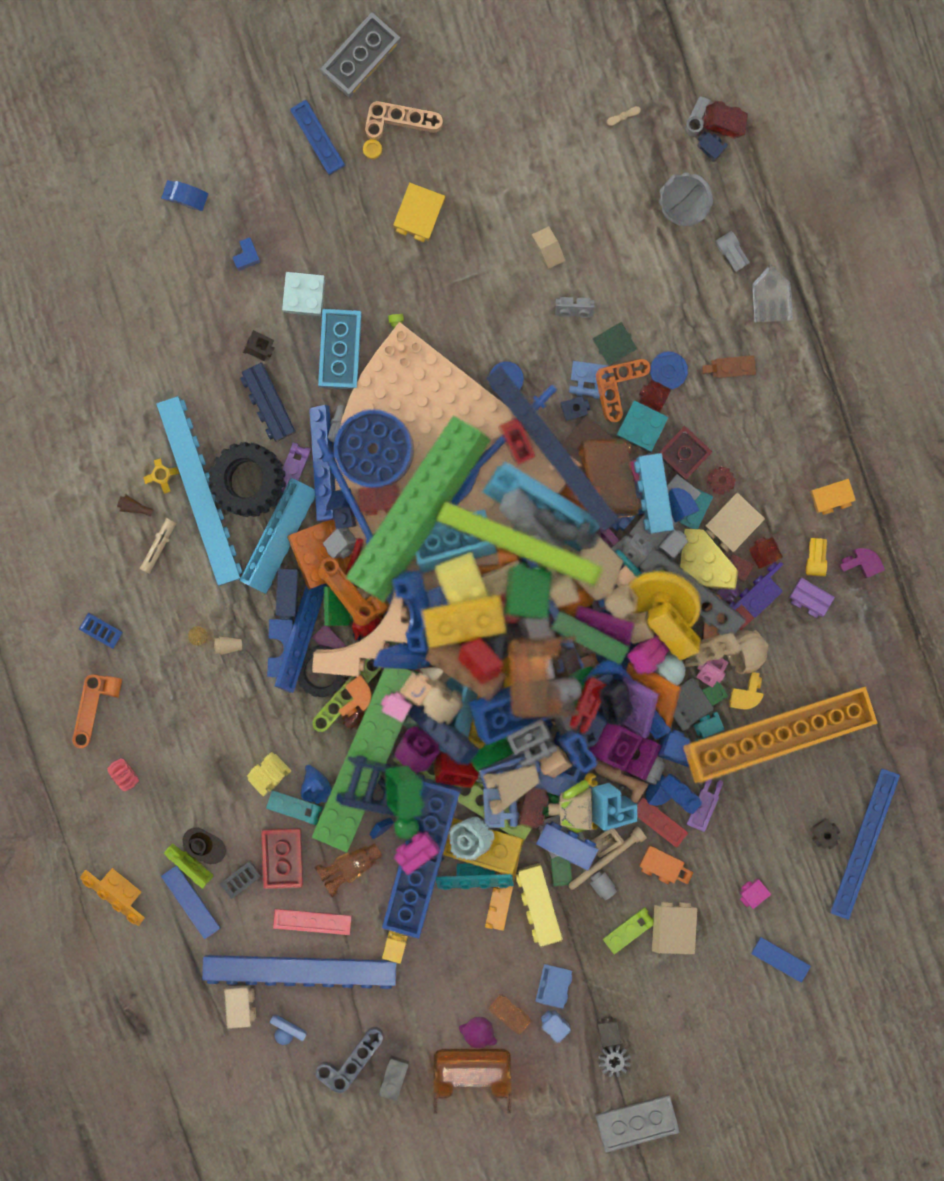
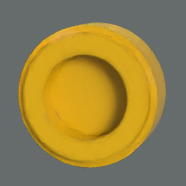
M375 139L367 140L363 145V153L369 159H376L382 153V146Z

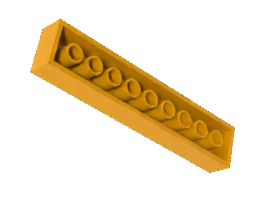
M861 687L684 745L683 748L694 782L698 783L877 724V720L866 687Z

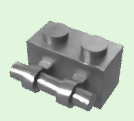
M543 720L507 737L515 755L521 756L525 754L526 758L520 761L523 768L536 764V761L544 757L547 759L552 756V753L558 751L555 744L549 747L546 745L553 738ZM540 746L542 750L532 755L530 751Z

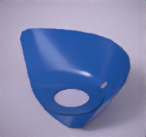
M605 661L598 664L586 676L588 678L593 674H623L634 682L626 670L614 661Z

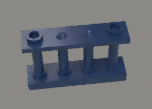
M356 755V757L349 756L348 760L355 765L348 791L345 794L338 792L336 801L342 806L396 816L387 806L386 788L380 801L374 800L373 794L380 771L385 772V769L400 766L367 760V757ZM362 768L373 769L365 795L362 797L356 796L355 791ZM418 772L416 774L418 778L422 780L425 779V776L421 772Z

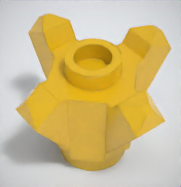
M161 458L154 460L155 468L152 473L143 477L145 484L156 481L161 485L164 494L169 493L171 490L168 482L172 476L180 474L178 467L167 468L163 466Z

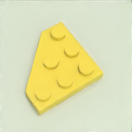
M685 529L684 534L688 543L682 549L680 567L707 588L736 590L738 570L704 530Z

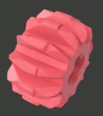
M122 758L114 761L108 767L109 775L122 791L126 792L132 789L139 782L134 770Z

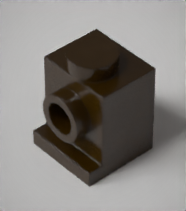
M253 330L243 353H248L265 361L266 357L270 358L275 347H272L274 340Z

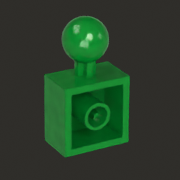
M409 766L385 769L387 806L398 817L394 825L395 834L402 840H411L419 831V824L414 817L421 816V808H423V799L420 791L423 789L422 780L418 778Z

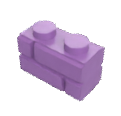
M800 578L788 598L792 600L791 604L800 609L802 606L807 608V613L817 618L818 616L823 617L835 597L807 580Z

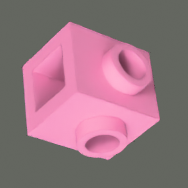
M723 658L709 660L697 667L700 670L697 678L713 687L716 682L720 683L726 675L724 670L729 662Z

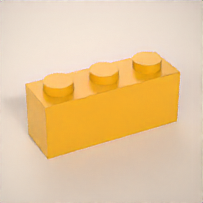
M669 601L649 610L648 626L657 633L659 639L668 646L673 655L679 660H683L699 653L701 639Z

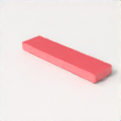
M275 909L273 929L350 935L352 915Z

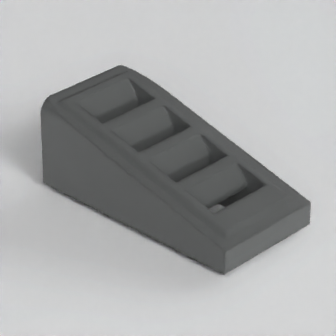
M249 861L220 883V885L232 899L262 875L254 864ZM246 868H248V870H249V871L252 873V875L254 876L252 879H251V878L249 877V875L246 873V871H245ZM242 873L248 882L245 883L238 874ZM236 877L237 880L240 882V884L242 885L240 888L234 882L233 878ZM228 882L236 889L234 893L227 885Z

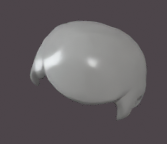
M673 174L660 189L661 197L659 203L662 206L663 214L668 220L680 226H693L702 222L709 214L713 204V195L709 184L704 178L696 174Z

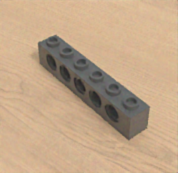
M654 547L639 566L642 569L640 572L646 574L656 572V567L662 565L666 568V573L675 574L691 583L699 594L701 604L705 601L712 604V609L709 611H705L700 607L699 614L703 616L702 620L709 626L713 624L717 627V632L720 635L728 633L735 635L746 621L744 616ZM724 613L728 620L720 623L716 618L717 615Z

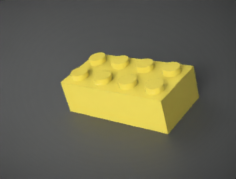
M472 552L435 566L438 579L450 605L490 597Z
M537 863L518 869L519 874H516L518 886H523L524 889L521 896L524 906L528 905L530 910L526 911L529 924H534L535 927L532 930L535 943L539 942L541 947L562 941L541 864Z

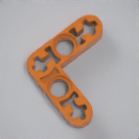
M636 359L602 367L597 371L596 381L603 415L607 421L618 422L623 416L617 382L647 375L650 371V364L647 360ZM640 364L644 365L642 372L640 370H632V368L639 367ZM622 366L627 368V375L625 377L619 375V369ZM604 371L605 373H614V376L602 379ZM609 389L614 393L611 400H607L605 397V392ZM614 402H615V404H616V405H612V407H611V406H607V403H614ZM612 409L613 411H617V414L614 415V417L610 416L609 414L612 412Z

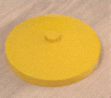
M651 572L638 576L628 584L637 596L636 610L633 613L647 611L649 614L650 609L669 601L690 627L697 621L701 607L700 597L694 586L684 578L666 572Z

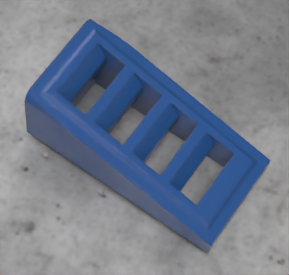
M91 613L87 614L79 628L82 632L114 649L123 633ZM91 620H94V624L92 625L91 629L88 630V625L90 624ZM98 624H101L102 626L97 634L93 633ZM108 628L104 638L100 637L104 629ZM112 631H113V632H115V635L113 636L112 640L109 642V641H107V639L109 638L110 634H111Z

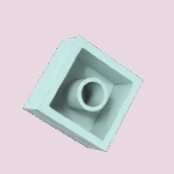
M286 272L282 311L284 313L322 316L325 276Z

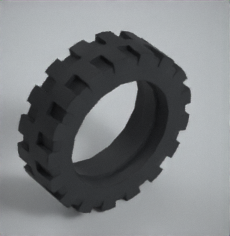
M319 645L306 651L298 677V684L304 689L303 691L311 694V696H318L320 698L331 696L344 685L347 675H337L335 681L327 687L315 686L307 678L306 667L313 658L314 652L316 650L333 649L330 646Z

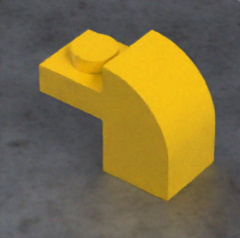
M750 673L747 690L731 689L728 707L751 709L760 703L764 695L763 693L756 692L761 687L762 678L759 677L760 673Z
M389 930L382 959L401 964L408 936Z

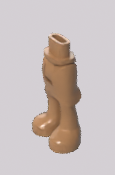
M600 759L596 760L597 765L591 770H596L600 777L621 783L631 789V800L637 804L649 784L625 775V771Z

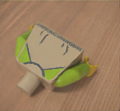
M593 773L586 774L585 780L561 793L560 804H549V815H560L561 826L575 833L592 829L596 830L598 828L592 822L591 788H589V785L592 787L598 785L596 780H592L596 778V775Z

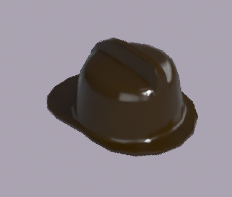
M198 827L187 830L183 836V847L191 858L198 859L207 864H217L224 859L226 846L215 835Z

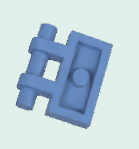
M573 361L571 381H578V386H570L569 393L576 394L579 397L586 395L599 399L596 373L600 368L607 367L608 365ZM604 371L602 379L610 377V373H605ZM584 382L595 384V388H584Z
M498 788L483 789L486 826H489V828L504 827V819H510L511 827L518 826L519 812H517V801H519V798L509 805L510 813H504L503 810L498 814H492L489 801L500 800Z

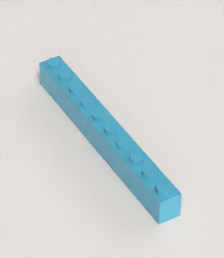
M177 396L159 402L157 407L217 584L221 586L241 578L240 574H243L240 563L236 564L234 556L237 553L234 545L229 544L228 538L231 536L228 527L223 526L222 520L225 518L222 509L217 508L215 495L210 491L209 477L211 476L209 472L205 473L203 465H206L203 454L199 455L197 447H200L198 438L193 436L191 429L194 427L191 418L186 417L185 411L188 409L185 400H181Z

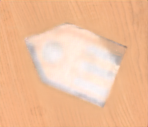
M770 264L752 284L754 323L793 320L791 282Z

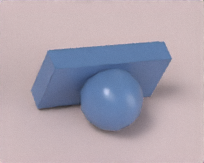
M276 1014L273 1015L269 1022L278 1027L274 1036L276 1042L280 1045L290 1044L293 1036L303 1041L307 1035L305 1030Z

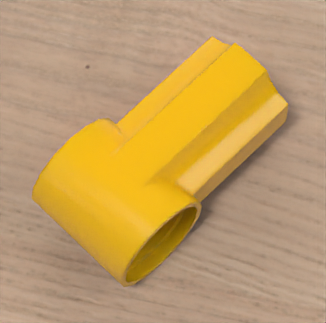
M810 538L806 575L826 576L827 539Z

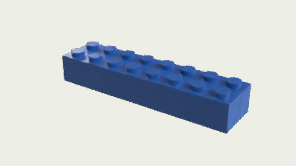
M428 778L422 781L423 789L420 790L423 799L421 816H415L414 818L419 824L418 832L423 834L427 831L433 841L439 846L440 851L409 875L399 865L382 926L383 929L418 939L422 932L461 791L460 787L438 783ZM406 840L405 844L408 845L412 840Z

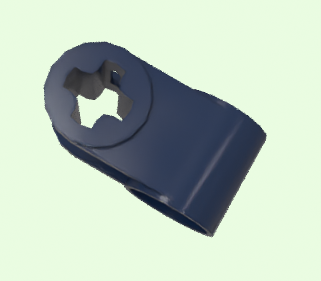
M597 710L587 732L580 734V725L576 730V733L583 737L587 746H593L598 742L602 730L607 724L604 713Z

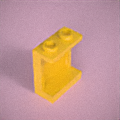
M409 182L393 228L401 235L406 236L407 233L414 235V239L423 243L425 240L429 241L441 207L446 199L445 196Z

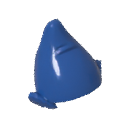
M306 765L300 793L302 799L307 802H315L316 804L327 802V798L332 791L330 782L315 767Z

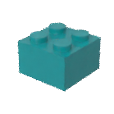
M634 400L616 437L651 453L669 417Z

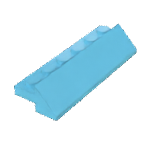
M507 462L501 467L498 466L483 489L484 494L502 503L504 494L520 488L539 510L545 508L547 511L552 512L555 518L577 525L578 529L583 523H590L589 534L595 533L600 528L588 512ZM577 538L575 541L565 540L564 542L577 551L583 548L577 543Z

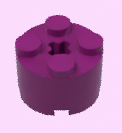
M413 727L406 731L395 752V757L403 766H409L415 774L428 770L440 752L439 745L425 731L419 730V727Z

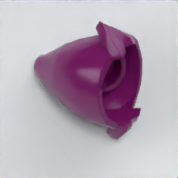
M475 1017L469 1020L467 1024L459 1026V1031L464 1036L465 1041L473 1048H483L497 1043L492 1023L485 1017Z

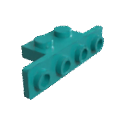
M466 863L457 864L456 876L436 877V884L439 889L450 890L452 888L466 890L473 887L488 889L490 887L508 888L509 886H514V880L511 874L496 875V871Z

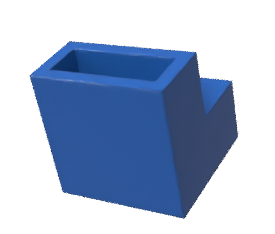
M249 237L239 241L243 253L232 257L238 271L261 263L252 239Z

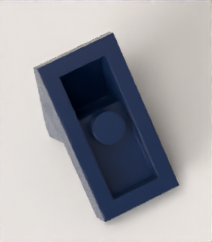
M342 490L333 491L326 510H333L336 529L355 527V516Z

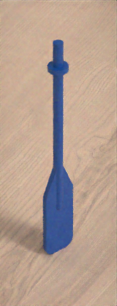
M551 385L539 398L535 395L533 397L535 402L531 405L534 410L537 411L540 407L544 409L546 407L544 403L557 389ZM502 435L479 458L450 504L457 506L472 491L480 468L505 443Z
M321 437L316 440L324 455V458L321 460L322 462L327 461L366 537L367 546L374 535L334 459V453L331 454L324 438ZM394 588L386 598L390 605L394 596Z

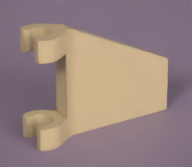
M535 765L501 774L484 775L487 788H493L497 785L500 800L489 801L492 814L502 812L539 783Z

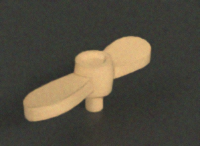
M635 106L627 112L610 117L607 120V124L613 126L621 120L624 121L628 117L636 116L640 113L641 109Z

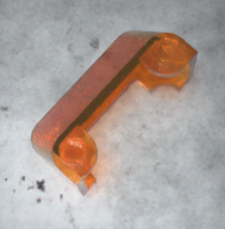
M626 439L582 440L578 449L580 457L584 456L582 462L585 464L588 480L618 518L636 516L638 509H641V501L636 496L629 456L631 453L630 442H627Z

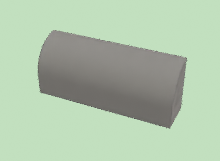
M678 474L667 485L668 493L672 488L684 489L694 500L701 494V492ZM644 514L628 535L633 537L637 532L651 545L658 548L670 531L648 534V531L644 530L643 526ZM672 517L673 528H674V526H675L678 522L675 523V521H674V519H673V517Z

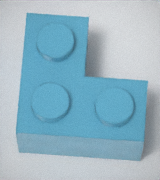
M610 783L592 787V822L604 831L637 822V804L632 802L627 796H621V791Z

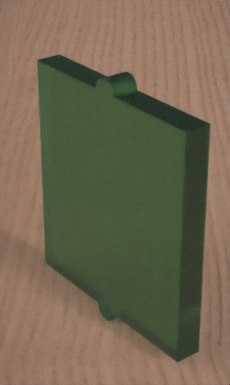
M622 322L593 338L599 349L598 353L602 354L608 366L637 350L631 339V334H628Z

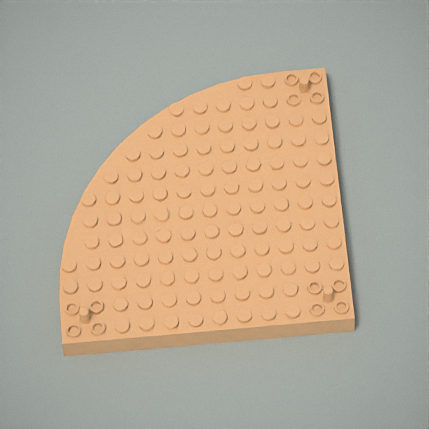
M400 322L361 373L357 381V388L353 389L341 420L342 425L349 417L361 411L370 409L382 410L401 420L408 428L413 439L414 455L410 468L399 481L388 487H363L352 482L342 473L372 534L376 533L453 415L480 430L491 440L483 454L502 435L498 426L516 418L504 403ZM524 429L535 457L517 465L513 461L506 443H504L480 468L472 491L457 507L469 512L485 509L489 520L512 529L514 526L499 510L501 503L483 493V489L498 466L501 467L505 462L557 494L563 491L567 483ZM372 444L369 447L370 454H375L378 451L377 444ZM572 458L578 467L581 468L582 465ZM335 478V490L337 491L341 490ZM355 517L356 526L348 529L355 539L361 538L364 540L360 552L361 555L366 548V537ZM496 546L497 553L476 558V564H498V547ZM416 555L405 571H421ZM436 570L422 573L426 591L441 586ZM406 605L407 616L403 619L410 620V610L408 605Z

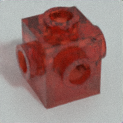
M650 380L647 386L643 385L639 393L642 396L639 403L660 413L671 389L659 382Z
M721 466L718 469H714L713 473L709 472L707 483L710 484L709 489H713V493L719 495L728 493L735 486L736 478H733L734 473H731L729 468ZM720 477H724L726 479V482L724 484H721L719 482Z
M765 537L754 541L755 546L749 548L758 569L783 558L773 537L767 540Z

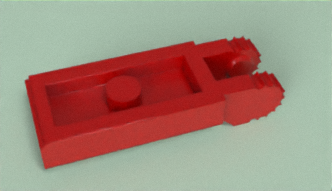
M592 676L587 678L574 711L575 713L571 717L570 727L576 728L581 717L584 716L585 718L582 720L579 730L582 733L587 732L601 702L599 692L607 685L606 683Z

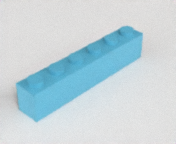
M290 478L282 498H280L239 581L265 594L267 593L278 569L281 567L285 555L289 551L290 542L287 536L298 532L311 503L315 500V489Z

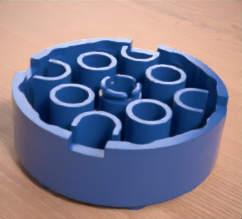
M376 409L364 410L349 417L339 428L334 442V456L341 472L352 482L367 488H384L399 481L410 468L414 455L413 439L405 424L392 414ZM372 444H377L378 451L375 454H370L369 447Z

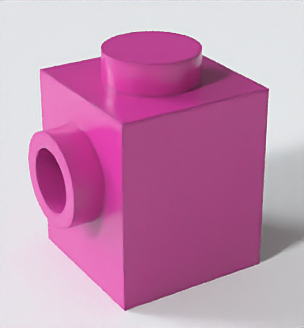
M758 878L752 883L750 881L746 882L741 887L742 891L739 892L742 895L740 900L746 907L751 906L753 909L771 895Z

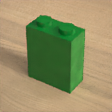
M515 564L514 567L509 568L504 615L537 620L546 619L552 572L546 571L544 567L529 569L525 564Z

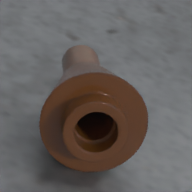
M127 494L124 497L120 496L117 507L120 508L119 512L142 513L151 516L153 509L142 506V504Z

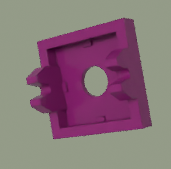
M642 738L637 747L640 751V757L637 760L631 758L625 771L646 780L662 745L647 738Z

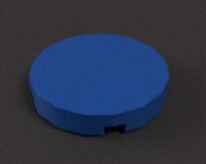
M675 352L658 354L650 366L652 381L664 390H673L680 387L688 375V366L685 359Z

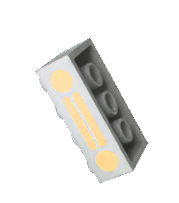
M371 12L321 67V73L347 97L351 98L401 43V38Z

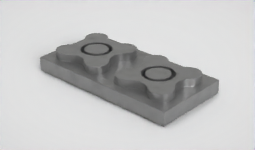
M670 1095L595 1114L605 1153L680 1133Z

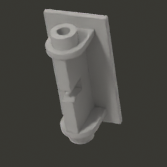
M560 297V299H556L555 315L561 317H593L594 300H591V298H577V304H573V297Z

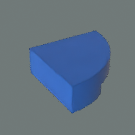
M387 818L377 822L369 834L372 839L385 833L394 824L393 820Z

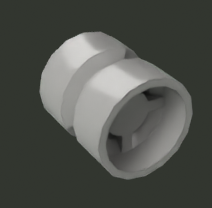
M573 677L549 682L544 687L545 700L553 707L577 701L581 694L580 685Z

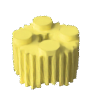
M273 752L264 758L261 767L257 764L247 775L248 781L263 797L268 791H272L283 780L285 775L287 776L291 772L289 767L277 754L274 755Z

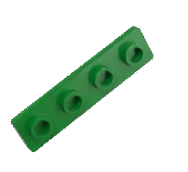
M504 737L490 744L485 743V746L479 749L471 763L476 771H480L515 753L507 737Z

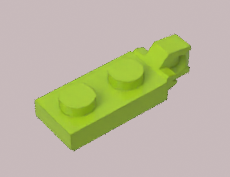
M172 843L164 852L169 860L202 889L214 877L199 861L191 858L186 851H181L175 844Z

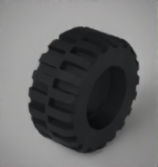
M240 442L239 445H230L229 449L224 448L221 451L222 455L220 457L216 456L214 459L216 464L214 467L211 466L209 471L212 473V477H209V483L212 484L210 488L211 493L215 495L216 502L221 504L222 508L243 517L260 516V513L265 514L269 512L271 506L275 507L278 504L276 500L278 497L282 498L283 493L281 490L286 485L283 477L286 475L285 471L281 468L283 466L281 461L276 458L273 452L256 443ZM253 462L262 469V486L253 496L248 498L240 497L234 492L232 487L233 473L241 464Z

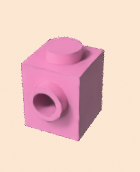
M398 691L396 693L392 692L390 696L386 695L381 703L384 706L382 712L402 722L412 702L406 700L407 697Z

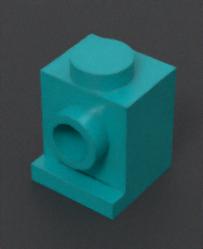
M717 711L712 712L713 717L706 715L699 718V723L693 725L697 736L701 735L702 738H706L725 730Z

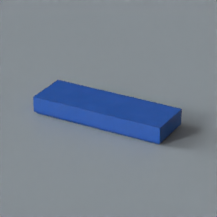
M762 937L759 938L751 952L754 956L801 983L811 967L809 964Z

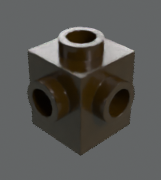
M824 818L810 828L814 835L812 840L817 847L822 846L824 849L827 847L831 849L838 844L837 840L840 839L838 835L840 830L835 823L831 824L828 819ZM828 832V836L824 838V834Z

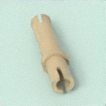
M168 518L165 519L159 533L156 532V538L139 569L148 574L151 573L166 542L169 543L170 541L169 537L177 524L176 522ZM167 529V532L165 533V535H164V537H163V539H162V541H161V543H160V545H159V542H160V540H161V538H162V536H163L165 530ZM156 547H157L158 549L156 550V552H155V554H154V556H153L151 562H149L150 559H151V557H152V555H153V553H154V551H155V549H156Z

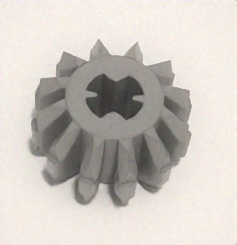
M618 1044L615 1050H613L612 1046H609V1052L603 1048L602 1052L605 1056H598L600 1060H603L598 1064L599 1067H604L602 1072L605 1074L609 1071V1077H612L614 1072H616L617 1077H620V1070L623 1073H627L624 1066L630 1067L631 1065L626 1061L630 1059V1055H624L627 1050L623 1048L619 1052L620 1045ZM617 1057L619 1063L616 1062L615 1065H612L609 1060Z

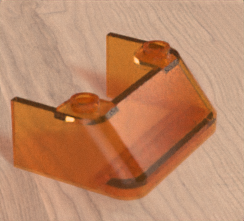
M555 635L516 639L510 644L512 711L516 717L556 718L579 715V711L562 709L559 699L549 698L547 659L557 657L560 650L559 642L576 641L575 637Z
M505 1049L437 1050L434 1053L433 1074L434 1114H437L438 1099L449 1098L453 1094V1087H491L494 1097L507 1099V1113H511V1055L509 1051Z

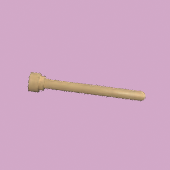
M638 826L634 828L630 837L624 843L613 849L592 865L589 870H586L570 882L569 888L571 890L575 889L635 842H643L647 839Z

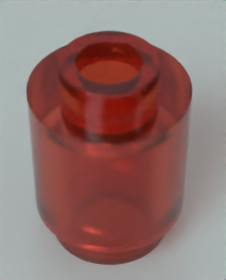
M358 705L356 707L358 711L349 717L346 714L341 718L344 720L342 724L350 730L353 728L358 729L367 708L362 711Z

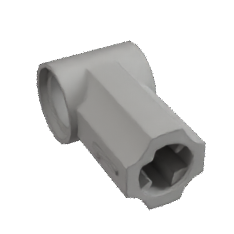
M705 97L698 98L685 125V131L689 136L695 137L701 133L714 106L711 100ZM695 122L699 125V129L693 130L689 124Z
M732 231L715 240L717 248L722 255L726 256L735 272L750 263Z

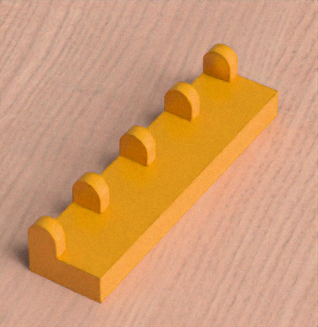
M517 863V866H516L515 874H514V876H513V880H514V881H515V876H516V871H517L518 863ZM496 872V875H506L500 872ZM513 886L508 888L493 887L485 923L486 928L504 931Z

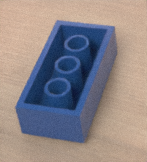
M546 680L519 682L499 690L490 701L482 697L470 702L469 705L478 737L486 744H490L540 720L545 721L555 717V708L550 706L544 697V687L548 682Z

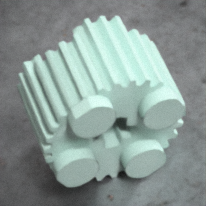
M479 817L468 818L453 826L451 831H449L451 836L449 838L451 840L450 844H452L451 852H454L453 855H457L456 858L475 859L489 850L490 844H492L491 841L494 840V833L488 829L489 826H486V823L484 824L483 820L481 821Z

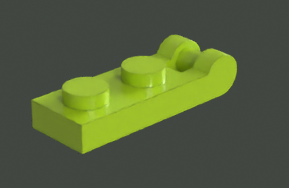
M646 907L639 910L602 938L614 955L653 926L654 918L650 917ZM640 918L645 922L642 926L637 922Z

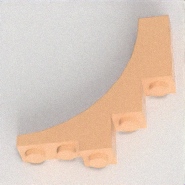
M394 590L393 600L387 615L381 624L362 640L346 647L316 650L313 655L312 672L359 676L361 671L365 669V660L362 658L376 659L380 650L389 647V643H386V641L407 643L406 632L410 620L403 619L407 616V606H404V600L397 598Z

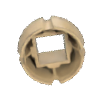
M757 630L737 631L734 636L742 649L738 653L727 654L728 661L731 666H736L735 671L738 674L755 672L766 661L769 645Z

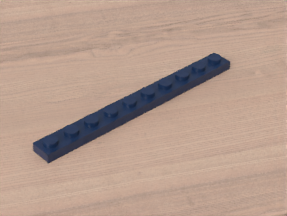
M499 367L490 374L486 380L600 528L605 532L617 523L619 518L503 368Z

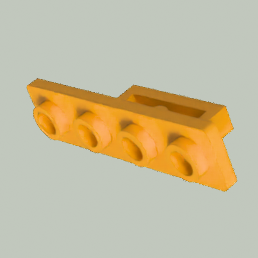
M113 868L101 881L87 870L82 873L80 879L86 887L96 891L97 895L101 899L107 900L114 910L124 914L130 923L140 926L145 917L131 907L133 902L142 893L138 888Z

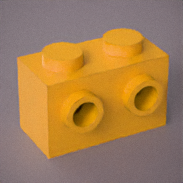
M849 479L810 491L816 512H822L823 515L834 512V507L840 506L841 509L852 506L851 502L856 501Z

